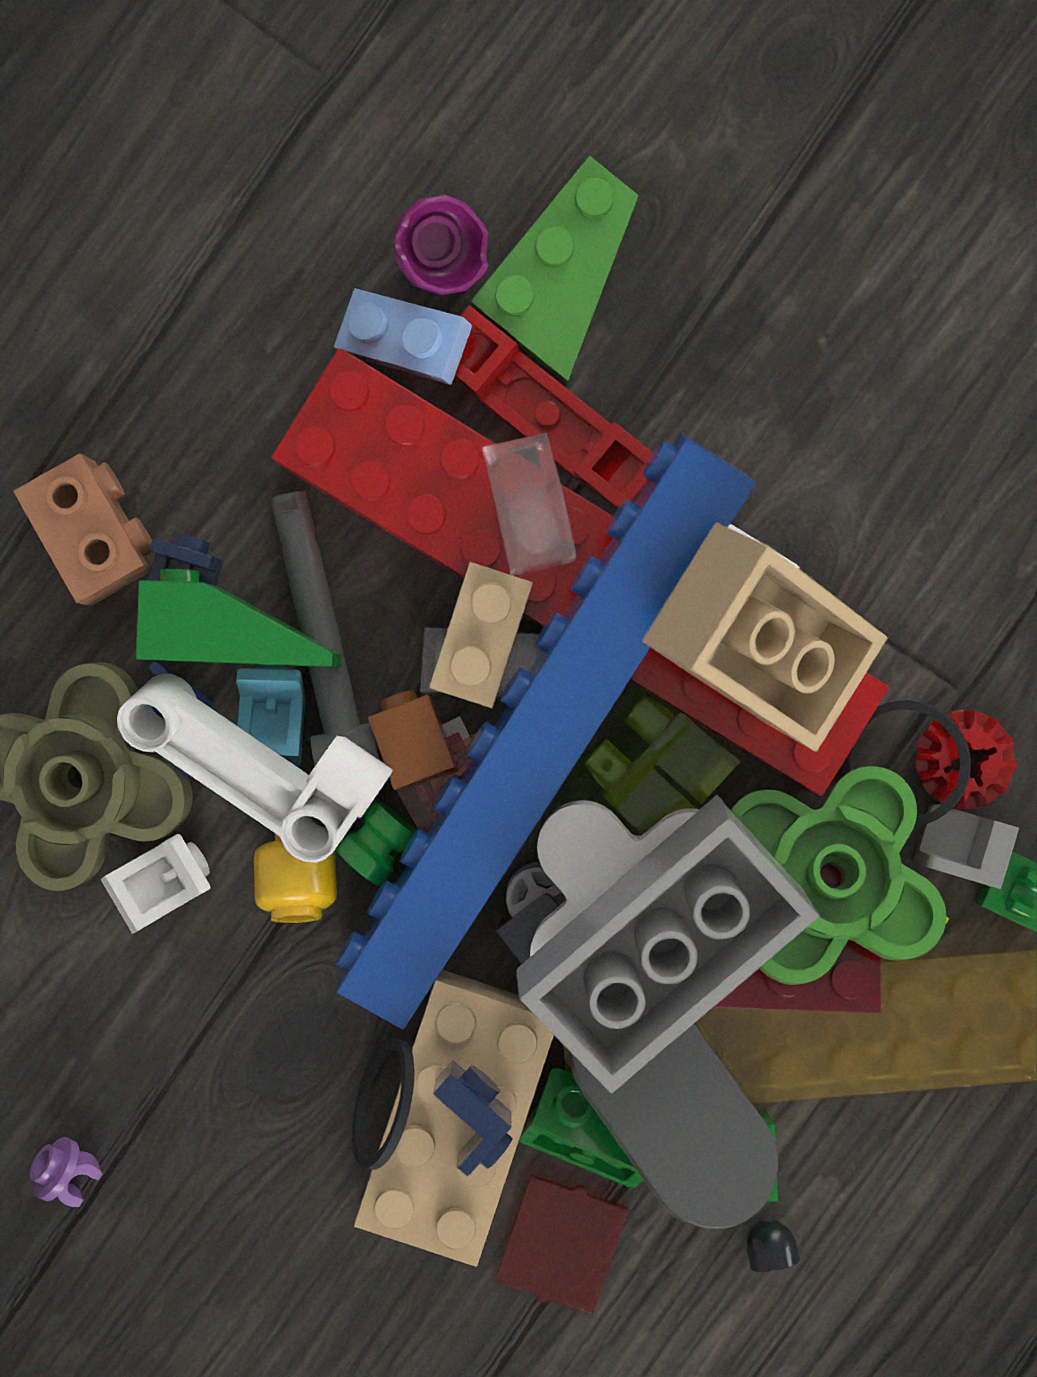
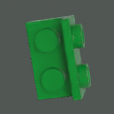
M553 1068L548 1074L537 1106L526 1117L519 1142L632 1189L644 1181L584 1096L573 1074L560 1068Z

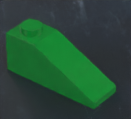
M160 569V581L139 580L136 659L319 667L342 666V654L218 586L199 583V571Z

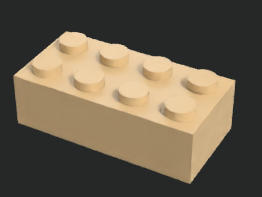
M445 970L440 972L433 984L412 1047L415 1068L414 1090L404 1132L397 1148L387 1163L379 1169L371 1170L354 1227L477 1267L554 1036L519 999L518 994ZM452 1060L465 1071L470 1065H474L484 1072L500 1089V1093L496 1098L511 1111L512 1128L507 1132L513 1137L509 1147L490 1168L486 1169L480 1163L468 1177L457 1168L458 1153L476 1132L433 1095L435 1079ZM401 1083L378 1151L391 1130L399 1103Z

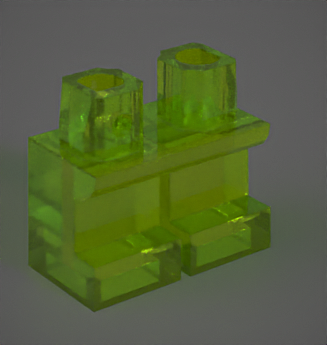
M644 696L625 716L623 721L647 743L629 760L605 739L583 763L595 780L604 788L601 792L602 796L643 835L663 817L674 811L697 809L655 771V766L658 765L695 800L702 804L740 761L696 726L685 714L680 711H675L672 714L663 705Z

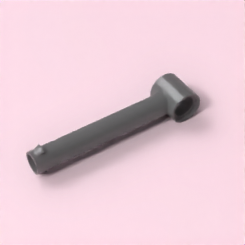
M297 491L275 496L270 499L279 541L282 545V555L300 632L342 654L341 667L308 666L323 733L311 736L314 764L316 766L336 736L346 737L384 763L370 722L360 724L320 546L316 540V529L307 491Z

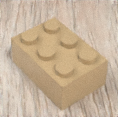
M715 523L642 642L767 725L817 752L888 637L768 545Z

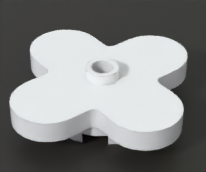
M586 800L572 801L555 809L542 826L538 838L537 851L543 870L565 895L566 900L539 924L532 940L530 957L698 812L699 809L674 811L663 817L642 836L632 835L612 811L596 802Z

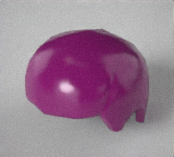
M445 194L418 199L397 220L393 234V254L396 265L412 286L433 295H446L467 291L485 274L489 266L486 258L488 231L481 219L476 217L475 212L466 202Z

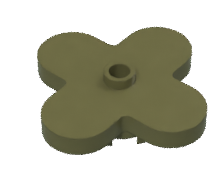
M93 662L78 665L66 671L54 685L45 720L22 713L0 715V800L15 804L16 810L22 816L16 839V855L21 869L32 882L48 890H69L96 875L104 862L111 833L136 841H154L177 830L187 819L192 807L193 792L188 776L184 775L175 764L160 754L134 748L122 737L117 723L120 707L138 691V688L133 679L116 665L105 662ZM76 769H78V771L81 774L82 783H80L77 779Z

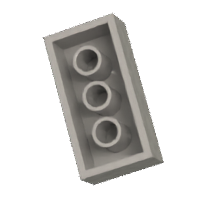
M716 795L516 969L519 999L612 1094L816 920L819 914L799 884Z

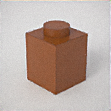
M415 690L393 695L379 702L382 712L368 717L384 764L393 769L389 778L394 790L403 792L459 771L436 705L429 695L417 698Z

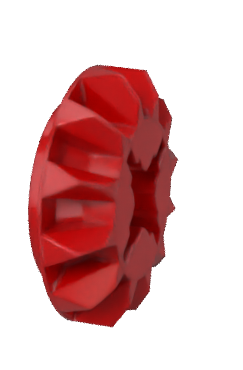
M956 710L946 713L961 730L970 750H989V753L982 755L983 759L975 763L977 783L974 778L969 776L967 787L953 808L965 810L988 807L990 802L999 795L1009 791L1008 784L1013 772L1018 767L1013 749L1015 740L1007 734L1000 725L999 720L975 710ZM934 720L924 730L918 741L915 752V767L918 778L927 793L941 804H944L956 787L960 770L949 769L944 771L943 768L952 765V761L959 757V753L948 730L937 720Z

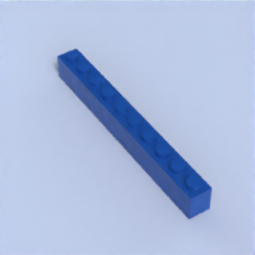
M679 433L672 445L663 440L650 457L642 473V476L650 481L636 503L625 499L614 514L606 530V534L613 537L612 541L600 560L590 556L582 565L570 588L572 592L577 594L564 617L554 612L543 627L535 643V646L541 649L542 652L529 672L521 667L515 672L500 700L508 706L495 726L488 722L481 726L466 756L473 759L472 763L461 780L453 775L447 780L433 805V810L439 812L436 820L428 832L420 828L415 831L400 858V862L406 865L395 885L387 880L383 882L367 911L368 915L374 917L363 935L355 931L351 933L336 959L335 965L342 969L337 993L403 1030L650 649L648 645L642 642L643 638L715 523H718L728 528L756 485V482L748 474L682 433Z

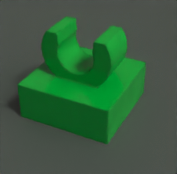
M1012 852L1002 888L998 889L984 884L975 904L1037 932V863Z

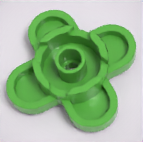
M877 766L857 768L847 773L835 784L818 810H813L792 796L777 790L752 792L740 799L731 809L734 815L799 884L819 914L816 920L759 967L771 979L784 984L799 985L820 978L833 966L848 940L855 941L882 958L895 961L909 960L930 951L940 940L946 924V909L939 891L929 880L901 863L899 852L914 828L917 818V805L911 788L895 772ZM832 865L840 871L841 883L837 888H830L822 880L820 870L823 866Z

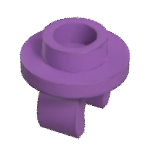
M62 1137L52 1145H45L36 1155L30 1170V1179L33 1181V1193L37 1198L44 1201H51L58 1196L63 1204L70 1207H79L83 1202L80 1189L69 1182L73 1177L81 1174L99 1180L102 1176L99 1163L92 1154L79 1151L76 1141Z

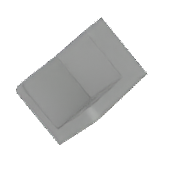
M936 803L931 804L928 808L927 813L936 810L941 805ZM952 808L941 818L923 825L913 861L931 869L1001 889L1019 828Z

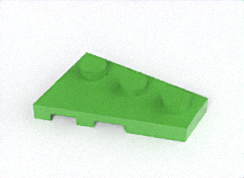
M591 156L586 159L471 300L472 308L515 341L517 345L566 385L569 382L638 199V194Z

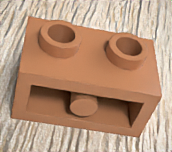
M80 453L13 491L76 603L92 606L150 573L152 561L148 554L151 553L149 548L152 539L137 517L130 521L126 517L117 501L118 498L125 495L123 488L106 462L97 465L94 460Z

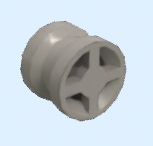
M539 862L525 864L517 869L507 884L506 903L512 917L543 893L551 894L559 906L566 900V897L547 876Z

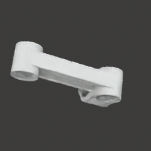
M160 674L150 679L120 707L117 716L118 729L122 737L132 747L141 751H155L279 835L286 850L295 858L304 862L316 863L325 860L333 853L355 819L362 817L393 772V769L346 737L336 736L311 774L308 775L198 700L192 687L184 679L173 674ZM151 706L157 708L162 713L164 719L159 717ZM311 816L322 821L325 824L326 828L317 825L312 820Z

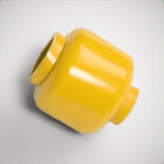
M275 833V841L265 843L255 851L254 892L256 905L262 910L271 912V921L299 923L321 919L322 910L330 907L335 902L337 896L335 850L325 860L316 863L304 862L289 853L281 837Z

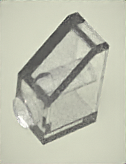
M544 433L482 447L510 575L523 574L574 562L577 554L564 495L547 434Z

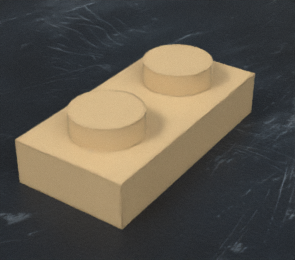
M472 562L469 563L429 688L493 708L533 582Z

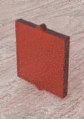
M531 1174L496 1275V1281L538 1295V1299L542 1304H547L550 1300L594 1314L629 1211L628 1207L588 1194L583 1185H576L573 1189Z

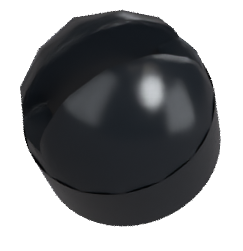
M762 1220L752 1227L747 1236L746 1249L752 1271L771 1272L782 1270L800 1261L796 1239L789 1228L776 1220Z

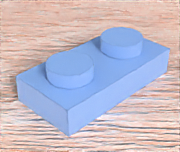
M354 288L334 348L337 350L341 348L357 359L451 385L472 324L461 316Z

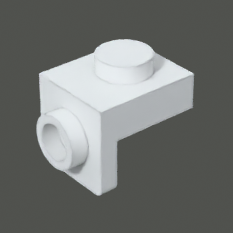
M176 834L159 846L100 879L132 934L211 888L205 877L209 875L210 871L203 854L194 843L189 842L186 844L180 834Z

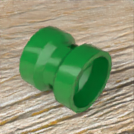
M375 798L363 814V823L365 825L359 827L356 831L347 832L335 850L358 873L373 884L381 887L383 882L388 880L394 873V862L398 859L396 855L403 853L416 830L389 806Z

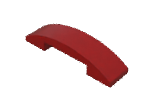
M469 305L460 316L472 324V328L454 379L532 446L618 510L625 499L633 501L650 481L642 476V473L653 452L617 423L613 422L611 425L519 350L515 341Z

